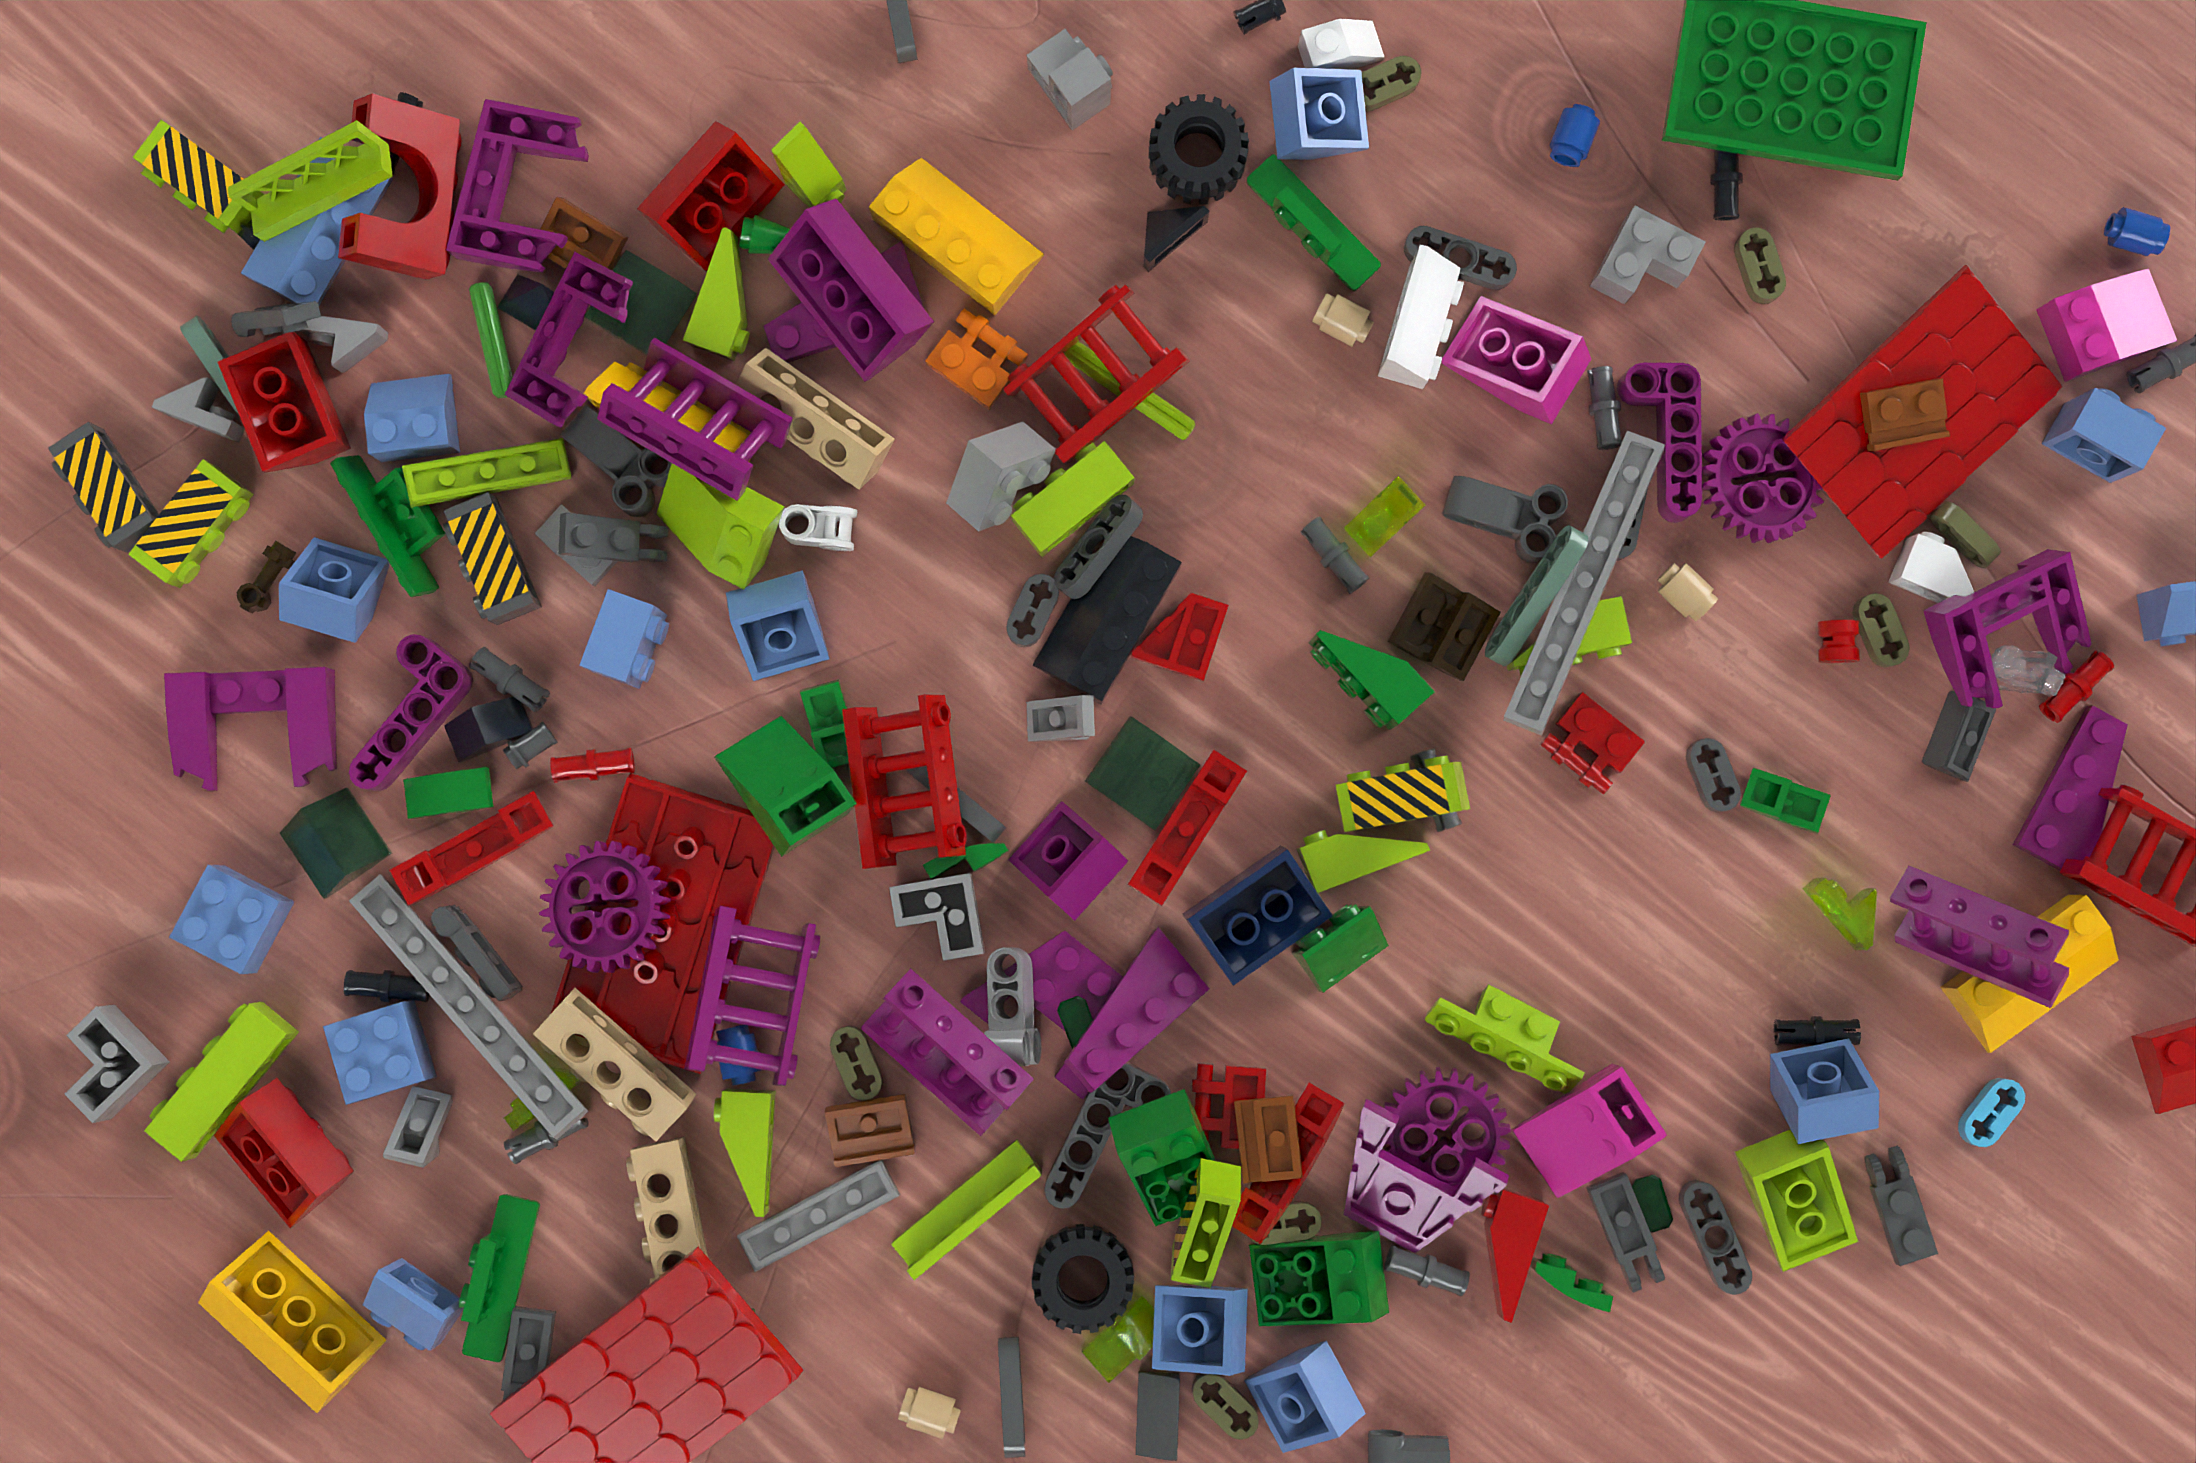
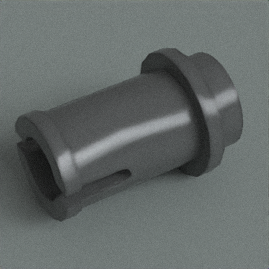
M541 722L540 725L515 742L509 740L507 742L509 746L503 749V751L516 769L521 766L526 768L529 766L528 761L558 742L545 723Z

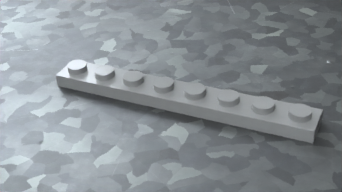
M1630 431L1626 432L1583 533L1588 535L1586 550L1555 596L1505 712L1503 721L1542 736L1662 456L1665 444Z
M381 874L378 875L349 900L553 1138L558 1139L589 1112Z

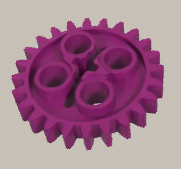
M1757 413L1748 417L1747 421L1744 417H1741L1732 422L1733 426L1727 425L1719 430L1721 436H1716L1709 441L1714 450L1710 449L1702 453V457L1710 463V465L1702 467V475L1708 476V481L1702 483V490H1710L1711 496L1706 498L1703 503L1704 505L1715 503L1717 507L1711 516L1712 519L1724 516L1726 520L1722 529L1725 531L1737 526L1736 538H1743L1750 533L1751 543L1759 542L1763 538H1765L1767 543L1777 541L1779 537L1784 540L1793 536V531L1798 532L1805 529V521L1814 519L1817 516L1811 507H1817L1824 503V500L1816 495V492L1823 490V488L1782 439L1789 432V419L1786 418L1776 424L1774 414H1770L1761 420ZM1774 449L1781 454L1782 465L1775 460ZM1737 453L1745 459V469L1738 464ZM1785 472H1792L1794 474V478L1783 477L1769 483L1767 480H1757L1741 485H1733L1731 483V479L1743 480L1758 475V477H1768ZM1781 488L1788 494V504L1781 499ZM1743 492L1750 496L1752 501L1751 508L1747 507L1744 503Z
M595 841L593 851L589 846L580 845V857L575 854L566 853L568 866L564 867L555 864L553 867L559 877L557 880L545 879L544 881L553 889L551 894L540 895V899L549 902V908L540 911L539 915L548 917L551 921L542 928V932L555 933V936L549 942V946L555 948L563 946L559 957L566 960L574 957L573 967L583 968L587 964L588 971L598 973L602 965L604 972L614 973L617 963L620 968L629 969V957L637 961L645 960L641 948L645 947L655 950L656 945L652 941L651 936L653 934H665V931L657 924L658 920L670 919V915L660 911V906L671 902V898L659 895V891L663 890L668 884L662 880H654L661 869L653 865L646 867L650 857L642 853L636 856L637 848L627 845L622 851V843L611 841L609 847H607L606 843ZM623 875H627L629 880L628 887L625 892L619 894L617 882ZM584 880H588L590 885L589 893L581 899L579 896V886ZM638 900L636 907L605 908L602 913L592 910L575 914L571 912L573 907L604 906L607 904V901L620 904ZM629 915L631 918V928L623 935L619 928L620 922L624 916ZM587 920H590L593 926L592 932L588 938L584 939L581 934V928Z
M1436 1067L1433 1079H1429L1426 1073L1421 1070L1419 1071L1420 1083L1415 1084L1409 1078H1405L1407 1089L1405 1093L1395 1088L1392 1090V1095L1397 1104L1384 1103L1385 1109L1399 1116L1395 1129L1385 1143L1390 1144V1146L1384 1150L1442 1182L1457 1188L1475 1158L1489 1165H1492V1163L1505 1165V1158L1498 1150L1510 1149V1142L1500 1136L1510 1133L1511 1128L1509 1124L1498 1122L1507 1116V1111L1505 1108L1493 1109L1500 1101L1498 1094L1485 1097L1488 1084L1484 1081L1477 1087H1474L1473 1073H1469L1461 1081L1458 1080L1457 1068L1452 1069L1449 1078H1443L1440 1067ZM1438 1097H1446L1453 1103L1451 1110L1443 1114L1434 1112L1430 1105ZM1463 1106H1467L1469 1108L1468 1112L1456 1120L1451 1127L1452 1138L1442 1137L1433 1148L1431 1155L1425 1161L1420 1160V1156L1437 1141L1436 1129L1440 1128L1443 1131L1448 1129L1456 1118L1458 1111ZM1470 1123H1478L1484 1128L1482 1136L1474 1140L1464 1137L1462 1130ZM1414 1127L1421 1128L1426 1132L1427 1136L1421 1143L1413 1144L1404 1138L1406 1131ZM1446 1153L1452 1154L1458 1159L1456 1166L1448 1170L1442 1169L1436 1164L1437 1158Z

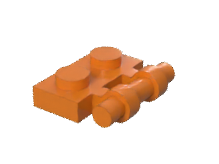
M964 308L956 319V322L967 329L964 336L959 338L948 330L925 360V363L990 410L1003 393V389L1010 383L1007 379L1010 374L1002 369V366L1008 359L1017 366H1020L1026 361L1029 354L1017 346L1018 342L1011 336L1007 335L1004 337L989 326L990 321L980 314L976 317ZM979 338L996 350L991 359L973 348Z

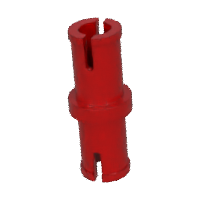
M2093 651L2090 657L2074 673H2067L2061 679L2062 684L2039 705L2043 715L2053 722H2061L2063 717L2080 700L2086 701L2093 693L2092 688L2108 672L2114 669L2112 660L2103 652Z
M632 748L596 753V750L592 749L586 750L584 755L550 758L551 775L554 783L582 778L598 781L600 776L635 773Z

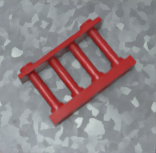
M1114 285L1098 299L1101 306L1031 366L1028 367L1024 363L1007 377L1010 384L1003 389L1008 396H1015L1022 390L1060 436L1057 440L1061 445L1055 450V454L1064 464L1072 462L1082 449L1098 440L1190 362L1189 358L1180 348L1176 347L1172 351L1168 347L1162 348L1126 304L1125 301L1135 294L1127 285L1120 289L1117 285ZM1112 312L1151 358L1149 363L1152 368L1142 377H1139L1137 373L1132 374L1095 329ZM1081 339L1087 343L1120 384L1118 389L1122 394L1111 403L1107 399L1101 400L1065 356V353ZM1051 365L1055 367L1090 410L1088 415L1091 420L1080 429L1077 425L1071 426L1034 380Z
M918 695L919 710L878 717L877 707L842 709L853 799L857 803L855 805L862 869L896 866L897 852L930 847L938 848L939 858L966 855L965 844L967 835L961 820L949 728L951 713L946 703L945 695ZM922 726L925 750L883 756L881 733ZM927 766L930 790L888 796L886 773ZM932 806L934 831L894 837L891 821L892 812Z
M2120 785L2119 788H2101L2098 795L2115 804L2090 857L2085 856L2083 860L2066 859L2059 873L2196 947V904L2192 912H2186V914L2174 909L2176 906L2174 899L2196 856V829L2142 800L2144 794L2135 788L2127 785ZM2130 813L2148 822L2149 825L2124 875L2116 877L2107 872L2109 866L2105 863ZM2166 832L2183 843L2158 894L2153 893L2151 896L2141 891L2143 885L2140 883V880L2163 833Z

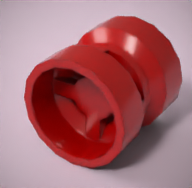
M1825 620L1818 622V635L1823 638L1822 647L1818 650L1819 663H1853L1860 661V649L1855 645V637L1859 634L1858 620Z

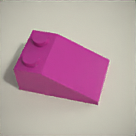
M2149 268L2099 282L2056 297L2036 309L2065 382L2177 341Z
M1481 296L1444 354L1441 362L1446 367L1518 411L1552 424L1590 363L1591 356L1583 336Z

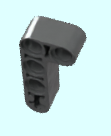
M1127 1062L1121 1067L1128 1074V1081L1125 1086L1114 1089L1104 1082L1095 1091L1088 1092L1047 1176L1044 1190L1050 1204L1063 1209L1071 1207L1078 1201L1112 1132L1109 1120L1103 1125H1095L1087 1118L1089 1108L1094 1104H1103L1108 1107L1111 1113L1110 1117L1120 1114L1125 1104L1132 1108L1143 1105L1144 1103L1141 1100L1142 1091L1149 1085H1156L1162 1088L1164 1096L1171 1094L1165 1081ZM1082 1140L1090 1144L1093 1152L1088 1160L1079 1162L1071 1157L1069 1149L1074 1142ZM1064 1162L1072 1170L1084 1173L1082 1177H1079L1074 1172L1070 1180V1189L1074 1192L1072 1194L1065 1192L1061 1198L1056 1196V1187L1052 1184L1054 1181L1057 1183L1063 1181L1067 1168L1060 1167V1165Z

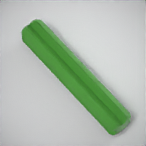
M488 282L476 283L470 286L469 292L492 392L497 398H506L507 396L504 394L513 376L493 289Z

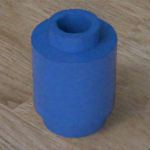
M1574 104L1572 108L1563 109L1550 142V148L1552 149L1550 153L1551 159L1564 166L1579 167L1581 161L1587 158L1600 125V120L1595 116L1593 109L1581 104Z
M2123 207L2117 214L2112 213L2108 218L2104 228V236L2108 237L2109 246L2143 256L2150 254L2159 255L2168 242L2170 225L2163 223L2160 217Z
M743 1024L716 1031L717 1045L758 1052L755 1035L750 1033L748 1025ZM719 1062L722 1079L731 1078L732 1086L755 1081V1072L762 1071L761 1069Z

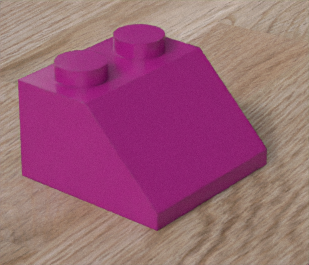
M1062 801L1008 859L1074 921L1128 862L1112 844Z

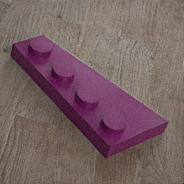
M900 241L880 254L923 307L903 243ZM802 302L763 326L771 351L787 363L837 347Z
M2093 705L2086 706L2015 839L2014 846L2059 871L2066 859L2083 860L2085 856L2090 857L2102 833L2109 804L2108 800L2098 794L2101 788H2113L2128 724Z
M1159 927L1149 936L1146 941L1147 943L1138 956L1134 958L1121 981L1110 993L1097 1016L1091 1021L1064 1061L1090 1093L1102 1085L1210 989Z

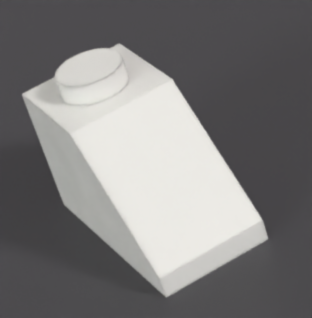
M1336 19L1302 30L1298 43V49L1305 68L1353 70L1382 61L1385 58L1373 21Z
M1922 532L1905 539L1888 583L1936 603L1953 595L1966 597L1974 593L1956 549L1945 545L1944 538L1930 532Z

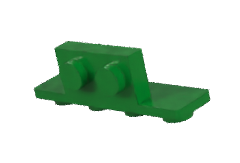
M1275 154L1270 155L1247 177L1246 183L1274 211V216L1278 222L1287 230H1292L1302 240L1301 243L1307 252L1316 259L1319 257L1352 292L1357 291L1380 269L1381 262L1280 159H1277Z
M359 455L337 457L330 462L340 485L347 491L357 508L358 515L368 526L378 543L379 550L386 556L398 576L400 585L407 591L408 595L416 597L431 594L438 590L439 585L420 555L446 533L429 505L410 506L402 467L395 468L377 483Z
M508 1194L500 1195L490 1234L480 1239V1243H475L472 1247L468 1266L473 1268L470 1284H464L459 1298V1308H464L461 1321L469 1322L462 1349L464 1355L497 1363L504 1358L512 1310L517 1304L540 1208L538 1201Z

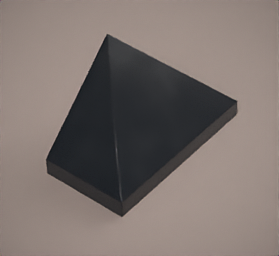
M1205 206L1148 212L1143 267L1148 272L1151 271L1208 223L1210 211Z
M517 274L497 308L536 331L554 292L539 282Z

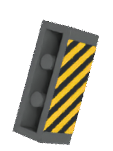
M87 422L48 447L55 459L52 462V466L62 480L70 482L76 491V494L73 495L76 504L86 515L91 514L98 525L94 530L102 543L108 548L113 547L128 553L158 517L159 513L106 431L97 425Z
M487 492L444 510L448 521L443 524L444 531L451 545H458L463 558L458 560V564L467 582L472 581L478 595L473 597V601L481 618H488V621L500 625L541 608V603L498 499Z

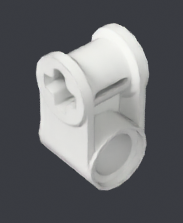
M790 505L782 512L779 528L785 539L794 545L819 547L834 551H853L854 544L851 542L853 518L857 517V510L841 506ZM795 516L807 518L809 520L807 530L802 534L790 533L787 530V525L791 518ZM840 521L839 534L836 536L837 522Z

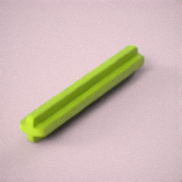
M1077 342L1065 353V356L1076 368L1117 396L1122 394L1118 389L1120 386L1118 381L1087 346ZM1152 393L1136 407L1137 410L1181 440L1188 438L1195 427L1193 419L1155 393Z

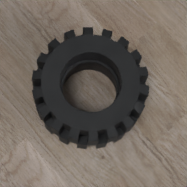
M1197 94L1196 101H1190L1189 95L1181 97L1178 106L1171 102L1166 106L1164 115L1159 113L1155 119V127L1151 129L1149 167L1151 174L1156 175L1157 185L1160 189L1167 187V195L1174 200L1177 195L1183 196L1182 203L1190 205L1192 199H1199V205L1208 204L1210 197H1214L1215 201H1218L1224 197L1226 190L1231 192L1236 187L1237 180L1241 179L1249 150L1248 132L1244 133L1245 123L1242 117L1235 118L1236 110L1230 104L1226 109L1221 107L1222 99L1214 96L1212 102L1205 101L1206 94ZM1200 133L1214 139L1219 145L1222 154L1211 165L1194 167L1186 164L1178 157L1175 145L1184 136Z
M1076 1224L1074 1228L1068 1229V1226L1062 1228L1055 1236L1051 1235L1045 1241V1245L1039 1249L1036 1255L1032 1274L1034 1299L1037 1306L1042 1308L1043 1315L1048 1321L1050 1319L1054 1320L1056 1327L1062 1330L1067 1327L1072 1329V1333L1081 1334V1330H1090V1333L1099 1332V1327L1106 1325L1108 1328L1114 1324L1115 1318L1118 1315L1122 1316L1127 1310L1128 1302L1132 1299L1134 1271L1128 1251L1124 1244L1117 1240V1236L1111 1232L1103 1231L1102 1227L1096 1225L1085 1227V1224ZM1081 1255L1091 1256L1099 1260L1107 1272V1284L1104 1291L1099 1296L1085 1301L1069 1297L1062 1291L1059 1284V1272L1063 1264L1067 1260Z

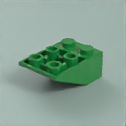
M1322 630L1317 632L1309 642L1313 647L1310 651L1312 657L1324 669L1331 666L1341 677L1337 681L1338 685L1349 697L1354 699L1358 696L1367 706L1364 710L1365 714L1378 728H1381L1383 725L1388 730L1396 727L1435 692L1405 660Z
M782 716L714 757L781 857L847 816L857 804L836 772Z
M1346 904L1332 914L1333 916L1329 918L1331 924L1325 929L1316 928L1296 941L1299 947L1292 954L1319 992L1324 993L1389 946L1370 906Z
M1185 1089L1108 1118L1117 1154L1155 1226L1174 1221L1182 1216L1201 1158L1216 1161Z
M1379 1231L1338 1233L1314 1236L1313 1238L1301 1241L1269 1245H1249L1259 1326L1372 1323L1389 1313Z

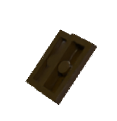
M1425 572L1388 642L1459 681H1464L1501 612L1473 594L1462 592L1433 573Z

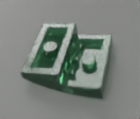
M625 250L612 270L633 281L626 305L628 312L625 323L591 305L584 318L647 356L650 342L654 338L665 344L667 343L697 293L647 261Z
M1130 716L1085 782L1148 827L1156 830L1200 767V764Z

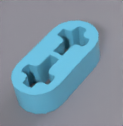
M1996 1078L1989 1081L1962 1114L1958 1122V1131L1961 1138L1965 1142L1978 1147L1993 1145L2021 1111L2025 1103V1093L2020 1084L2005 1078ZM2010 1089L2007 1094L2011 1099L2010 1104L2000 1103L1994 1110V1107L2000 1101L1999 1095L1996 1094L1997 1090ZM1990 1115L1983 1124V1128L1987 1131L1985 1136L1977 1134L1973 1136L1976 1130L1972 1126L1973 1121L1982 1122Z

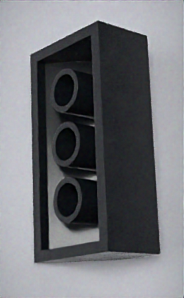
M1130 536L1091 589L1080 598L1070 599L1033 666L1079 693L1093 696L1094 701L1102 705L1179 572L1182 562L1148 542Z

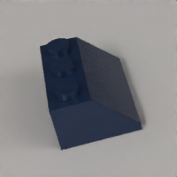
M1281 845L1182 914L1233 986L1333 916L1288 849Z

